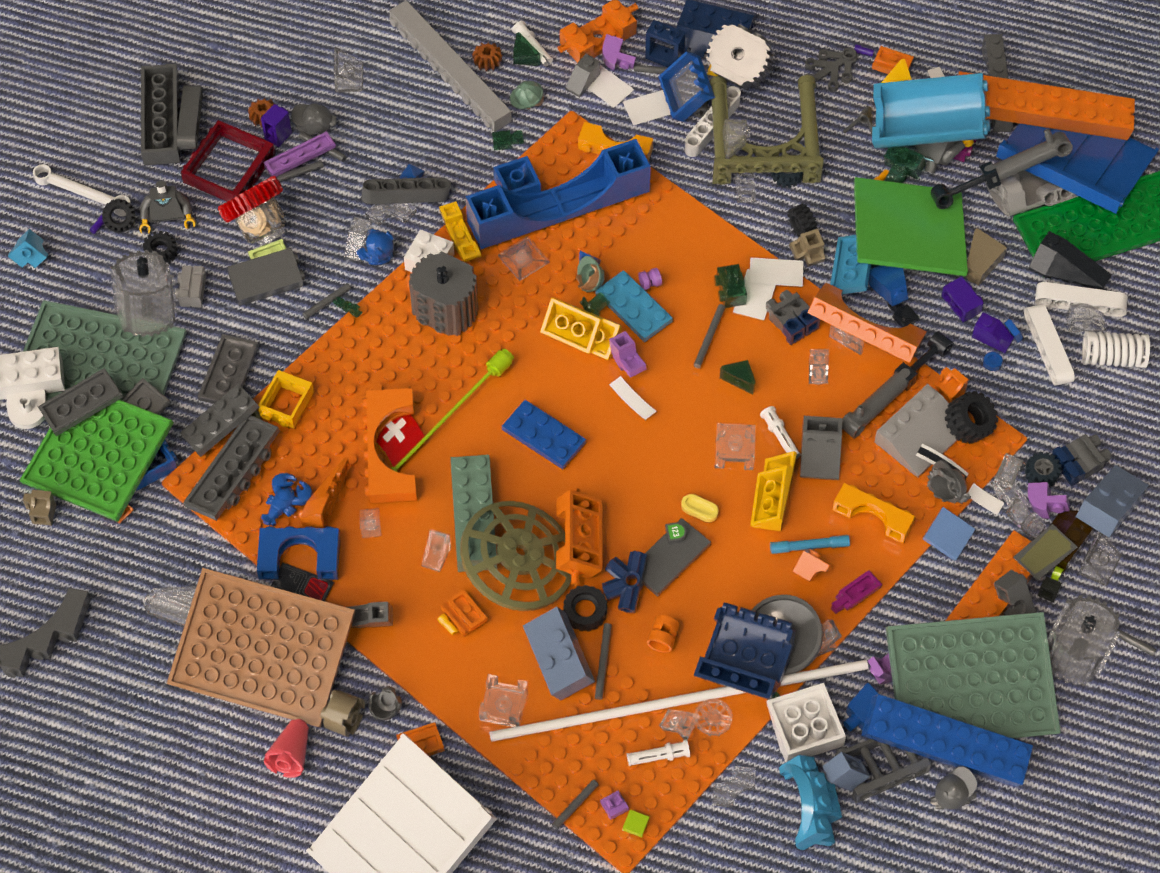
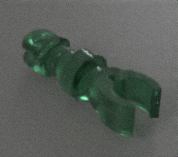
M336 297L337 300H333L335 306L351 313L354 317H359L363 313L358 310L360 308L359 305L352 304L348 300L344 301L341 297Z

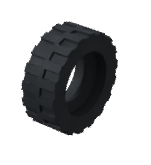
M584 585L577 586L575 589L570 590L569 594L567 593L563 603V611L566 612L572 628L579 631H591L603 624L607 614V600H605V595L599 589ZM589 600L595 605L594 613L588 617L580 616L575 609L579 601Z

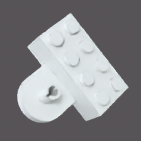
M59 347L0 355V400L7 399V413L10 421L21 429H30L40 425L45 418L38 406L46 402V393L65 391L63 361Z

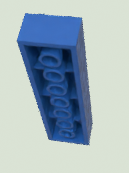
M880 694L871 698L861 734L863 737L953 767H966L972 773L1014 787L1023 785L1033 745Z

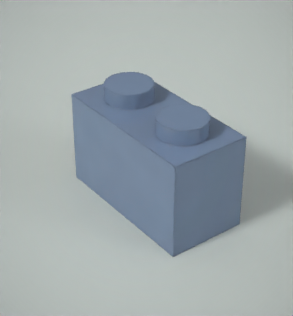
M840 752L823 765L826 772L825 777L829 783L850 791L870 777L860 759Z

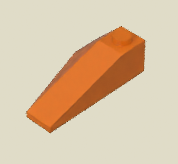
M344 457L308 499L305 507L301 508L299 519L303 528L327 527L350 468L348 458Z

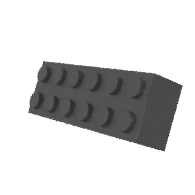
M177 64L141 66V155L144 165L180 163V149L178 150L177 147L180 116Z

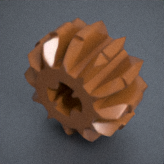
M489 41L487 44L481 42L480 46H476L475 51L472 53L474 64L478 66L479 70L485 68L486 72L488 69L494 71L495 67H499L500 62H502L500 47H497L495 43L491 45Z
M264 97L263 100L257 98L256 102H251V107H248L250 121L255 126L260 125L263 128L261 117L274 105L272 99L267 101Z

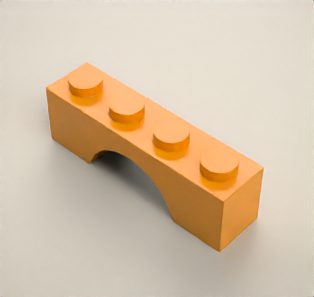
M584 122L578 137V149L600 155L602 150L628 141H612L604 135L602 126ZM636 134L630 140L637 139L649 162L653 150V138Z
M846 483L843 484L835 498L832 509L848 518L859 513L874 514L884 523L885 535L901 543H904L915 519V516L909 511L901 510L890 502H884L873 494L860 491L856 486Z

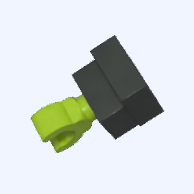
M1056 566L1051 578L1046 576L1037 596L1054 603L1062 584L1058 582L1063 571L1062 568Z

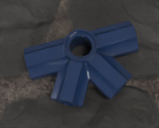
M633 551L630 552L627 565L617 557L611 559L607 564L605 571L615 579L602 583V587L608 601L620 597L618 610L626 613L636 612L639 594L643 588L642 580L648 557L647 554ZM631 579H637L635 585H628Z

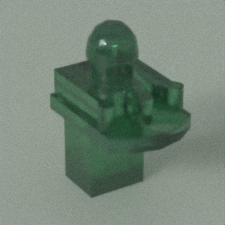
M602 292L591 301L585 297L580 301L584 308L583 310L598 316L600 315L599 312L610 303Z

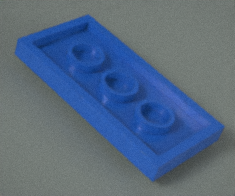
M524 400L502 425L504 432L562 470L586 444L585 438L527 400Z

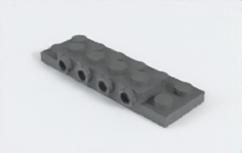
M251 415L239 424L184 500V506L216 521L225 508L229 510L232 505L236 506L240 500L239 495L243 490L247 491L250 487L251 478L260 473L263 461L270 459V445L279 434V428Z

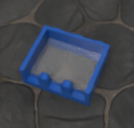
M686 51L658 76L666 97L665 100L670 109V114L675 120L686 122V119L706 101L715 98L701 57Z

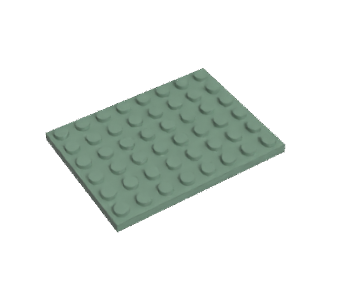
M43 300L23 352L59 347L63 361L65 390L105 368L120 390L123 398L142 378L164 395L187 332L186 329ZM64 391L46 393V401Z
M1044 612L885 627L895 700L1012 739L1061 734Z

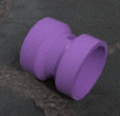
M657 267L649 272L642 271L638 273L640 285L644 290L649 289L651 286L657 287L662 285L661 275Z

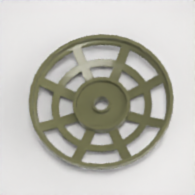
M501 501L482 508L467 523L460 542L462 565L472 584L490 601L512 610H538L558 600L571 582V575L569 573L556 569V551L559 550L557 543L562 541L565 543V532L551 516L539 508L523 502ZM512 506L529 511L527 516L520 514L504 515L499 507ZM491 510L497 517L487 526L484 532L472 530L479 517L487 511ZM536 514L547 520L559 534L552 535L542 523L535 520ZM509 520L526 521L524 529H514ZM500 523L507 531L502 537L490 534L493 528ZM533 525L540 528L547 537L539 539L533 534ZM469 537L481 539L480 550L483 562L475 566L472 565L469 556ZM487 541L497 544V555L489 558ZM552 544L554 560L544 556V546ZM516 548L523 549L525 555L518 554ZM501 563L510 571L509 577L507 578L502 575L494 565ZM541 563L552 568L543 579H540L537 572ZM488 569L497 580L505 584L502 596L489 588L477 573ZM559 572L566 577V580L558 591L547 597L544 585L550 582L555 574ZM530 574L533 583L516 582L518 575ZM513 588L519 590L536 589L540 600L522 602L509 598Z

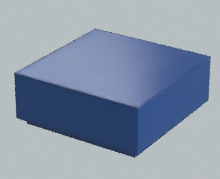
M1009 319L1004 322L1007 330L1017 343L1023 340L1021 332L1012 320Z

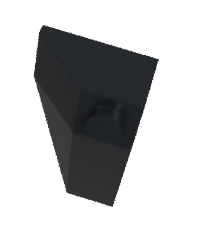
M1051 231L1047 233L1040 243L1028 268L1045 278L1051 279V277L1062 279L1064 282H1079L1080 285L1101 290L1104 289L1112 274L1069 241Z

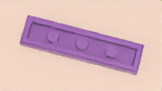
M326 131L265 161L264 166L271 177H277L336 148V144Z

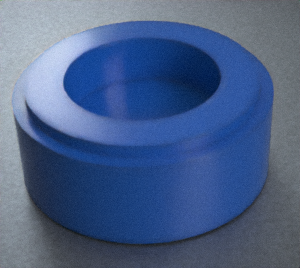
M988 352L984 356L983 365L987 370L997 371L1002 366L1003 359L999 353Z

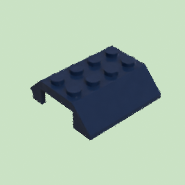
M686 0L676 28L686 32L685 52H688V49L691 48L690 53L704 58L707 49L710 50L709 41H713L711 37L717 35V30L721 31L723 25L738 26V24L743 25L748 30L750 28L753 29L757 13L705 0Z
M724 602L722 607L717 608L714 616L717 624L705 657L700 656L694 676L770 700L781 685L794 647L796 630L792 629L793 623L778 619L777 624H775L776 617L760 613L758 618H756V611L741 607L740 611L737 612L738 606Z

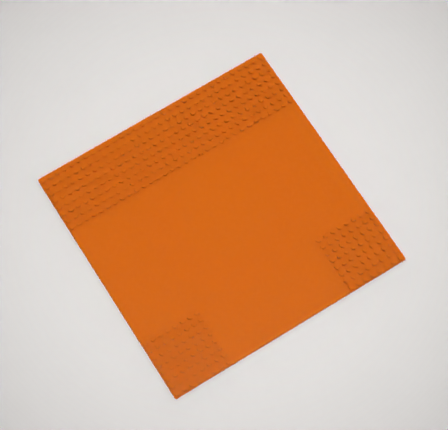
M569 111L519 157L528 156L541 183V191L557 187L575 178L585 171L599 156V154L584 152L578 149V137L584 122H589L574 111ZM604 133V135H605L608 139L614 141L612 138H610L609 136H607V135ZM652 167L650 170V192L480 250L481 257L465 261V263L474 267V274L476 275L478 314L475 316V322L472 321V326H467V331H461V334L458 336L438 333L434 328L419 323L416 316L412 314L409 276L412 272L405 270L403 262L283 371L312 382L314 393L294 429L283 427L272 420L267 421L260 416V420L277 426L280 432L270 445V459L263 461L260 473L251 478L248 490H243L239 495L240 500L236 506L232 505L229 510L225 508L217 521L191 510L257 566L260 528L269 527L263 523L261 516L262 514L269 513L271 505L266 504L269 495L275 496L272 489V479L280 473L292 474L297 478V481H292L294 484L288 488L293 489L295 497H297V485L300 486L301 490L304 489L299 484V481L306 482L314 494L344 457L348 458L350 468L327 527L339 528L340 551L338 580H331L334 583L325 602L343 607L359 606L373 602H389L393 606V626L351 628L347 642L555 818L569 806L592 780H595L599 784L597 788L563 824L621 873H631L769 723L771 717L766 703L768 699L743 693L491 742L489 732L725 687L724 685L694 676L700 656L705 657L717 624L714 620L717 608L722 607L724 602L738 606L737 612H739L741 607L752 610L762 600L775 595H792L806 601L816 611L821 620L823 642L814 661L799 672L818 669L929 549L931 545L922 538L941 508H946L958 517L973 501L970 498L962 504L959 502H942V499L934 497V492L927 487V482L929 481L927 476L930 475L929 472L932 470L933 464L917 478L874 442L877 430L924 386L929 384L937 391L938 385L941 384L939 382L940 374L924 364L916 371L918 373L916 383L908 391L904 390L869 422L858 437L854 439L842 429L839 480L801 478L800 456L795 461L781 531L750 526L758 473L764 472L765 459L786 453L776 435L768 430V424L765 419L761 418L760 413L770 406L776 408L778 417L784 421L783 427L801 453L804 416L843 419L847 413L853 412L883 385L903 362L911 367L918 359L914 356L909 363L821 319L819 329L807 336L804 335V338L790 345L782 331L769 320L768 311L764 320L734 313L733 310L747 269H750V258H778ZM493 180L483 190L497 186L495 181ZM465 206L461 209L463 220L473 241L476 242L480 250V247L467 222V211ZM445 225L434 234L452 241ZM454 247L453 257L463 261ZM583 251L601 260L599 265L605 272V280L602 285L623 270L640 285L638 273L642 271L649 272L657 267L661 275L662 285L657 287L651 286L645 291L673 318V322L646 342H643L595 294L596 290L586 292L578 288L579 282L576 276L579 252ZM803 277L802 287L776 285L771 299L780 303V294L788 290L792 294L797 292L800 298L811 306L820 288ZM554 297L620 324L622 332L626 331L635 342L636 353L645 362L647 369L630 378L625 370H620L613 355L610 360H606L541 333L540 330L551 298ZM723 304L725 310L700 368L694 367V362L718 305ZM499 350H508L513 355L514 360L501 376L490 375L397 470L398 473L415 475L417 501L370 503L369 496L365 495V485L369 484L368 479H365V467H368V461L364 459V450L368 449V444H364V432H367L363 423V415H367V409H363V398H366V391L412 388L414 414L410 415L416 420L424 436H426L488 373L486 363ZM621 376L656 412L645 420L609 384ZM270 383L253 398L257 404L260 403ZM281 387L269 408L291 416L302 395ZM524 400H527L586 439V444L563 470L502 430V425ZM968 411L970 420L975 424L974 417ZM997 415L998 422L995 423L997 427L993 430L992 434L972 444L968 442L962 443V440H957L943 454L969 473L965 479L967 485L966 493H968L973 483L984 489L1027 441L1025 435ZM236 428L203 456L200 457L194 451L162 481V486L183 503ZM376 444L375 451L383 464L391 469L392 465L389 459ZM489 455L493 503L516 501L535 506L551 516L562 527L564 532L565 519L556 516L558 497L572 488H579V493L602 500V571L590 579L579 576V586H593L604 595L602 583L615 579L605 571L610 560L617 557L627 565L630 552L639 551L645 554L666 534L665 524L676 523L682 518L711 542V545L659 596H656L643 585L635 613H626L618 610L620 597L609 601L607 600L606 619L597 629L579 631L573 628L595 682L565 699L559 700L552 696L523 625L555 607L563 610V603L567 593L569 594L570 590L576 587L571 586L570 582L563 595L545 608L519 611L502 607L490 601L472 584L466 572H458L450 457ZM843 484L854 485L860 491L873 494L876 498L884 502H890L895 507L907 510L914 515L913 526L904 543L886 536L884 523L874 514L859 513L848 518L833 511L834 500ZM688 494H694L716 504L719 510L717 519L713 522H704L685 513L681 508L683 497ZM292 505L296 512L290 517L285 513L275 519L276 525L274 527L285 528L291 526L303 528L299 519V512L305 505ZM512 506L499 507L504 515L520 514L527 516L529 511ZM536 514L535 520L542 523L552 535L559 534L547 520ZM509 520L514 529H524L526 521ZM501 523L494 527L495 536L502 537L507 532ZM533 525V534L539 539L547 537L540 528ZM840 535H849L850 546L813 549L819 552L826 561L833 564L830 572H819L814 581H808L793 572L803 551L806 550L771 554L770 542L799 541ZM564 541L557 543L559 549L565 546ZM304 544L293 545L287 548L281 555L280 566L282 563H286L317 575V552L312 547ZM552 544L544 546V556L554 560ZM516 548L518 554L525 555L523 549ZM501 563L497 564V570L508 578L510 571ZM541 563L537 569L540 579L545 578L552 568ZM489 570L477 573L489 588L502 596L505 584L497 580ZM868 570L882 583L880 589L849 610L844 608L837 614L831 610L832 603L837 600L835 597L839 594V591ZM559 572L555 574L550 582L544 585L547 597L558 591L566 580V577ZM530 574L518 575L516 582L533 583ZM631 579L628 585H635L637 579ZM513 588L509 598L522 602L540 600L536 589L519 590ZM463 589L487 617V622L474 631L467 633L465 637L459 630L455 635H451L437 621L442 614H445L440 609V605L446 603L449 598ZM581 600L577 603L575 609L580 616L588 617L594 613L595 605L589 600ZM658 615L671 617L680 624L677 636L674 637L675 642L672 651L668 653L656 651L647 645L654 619ZM605 623H609L612 625L603 699L597 700L595 699L603 628ZM805 682L780 686L771 699L796 692ZM684 739L688 741L690 757L688 758L682 756L674 758L673 761L662 759L631 766L628 764L627 753L664 747L666 743L683 742ZM619 791L629 810L610 820L600 800ZM630 810L649 816V821L642 838L622 830Z

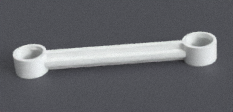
M41 164L33 170L34 179L39 185L50 183L104 205L113 199H124L130 203V199L125 195L113 197L54 174L48 165ZM42 172L49 173L46 177H37ZM116 209V210H114V213H115L116 215H118V216H126V213H125L124 210H122V209Z

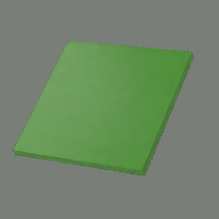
M855 177L854 202L857 262L966 276L968 269L962 192L952 196L953 204L949 208L939 209L931 197L930 192L933 187Z
M118 400L58 436H55L50 428L19 481L37 490L51 491L52 495L118 522L174 422L166 417Z

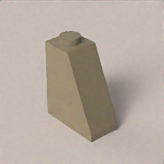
M976 228L967 260L968 273L964 277L979 286L1003 260L1007 247Z

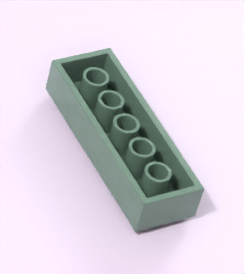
M489 455L450 457L458 572H465L460 556V542L467 523L479 510L493 504ZM489 510L479 517L472 530L484 532L487 526L494 520L493 512ZM493 528L490 534L495 535V528ZM469 537V556L472 565L475 566L483 562L480 550L481 539ZM487 541L489 558L496 556V544Z

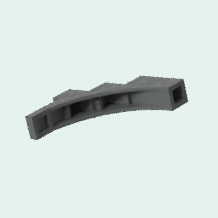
M68 588L60 607L44 625L26 637L0 645V666L3 673L12 678L16 676L23 677L31 656L37 660H43V658L50 660L57 638L63 642H77L91 601L88 591Z

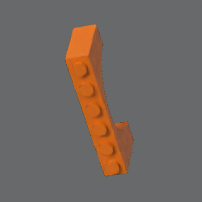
M828 283L823 285L813 299L808 311L809 314L902 360L911 362L927 331L912 324L902 328H891L870 322L853 312L844 303L841 296L843 290Z
M412 388L366 391V398H363V409H367V415H363L364 427L367 426V432H364V444H368V449L364 450V459L368 461V467H365V479H368L369 484L365 485V495L369 496L370 503L417 501L415 475L398 473L382 463L375 451L377 438L387 424L401 416L414 414Z

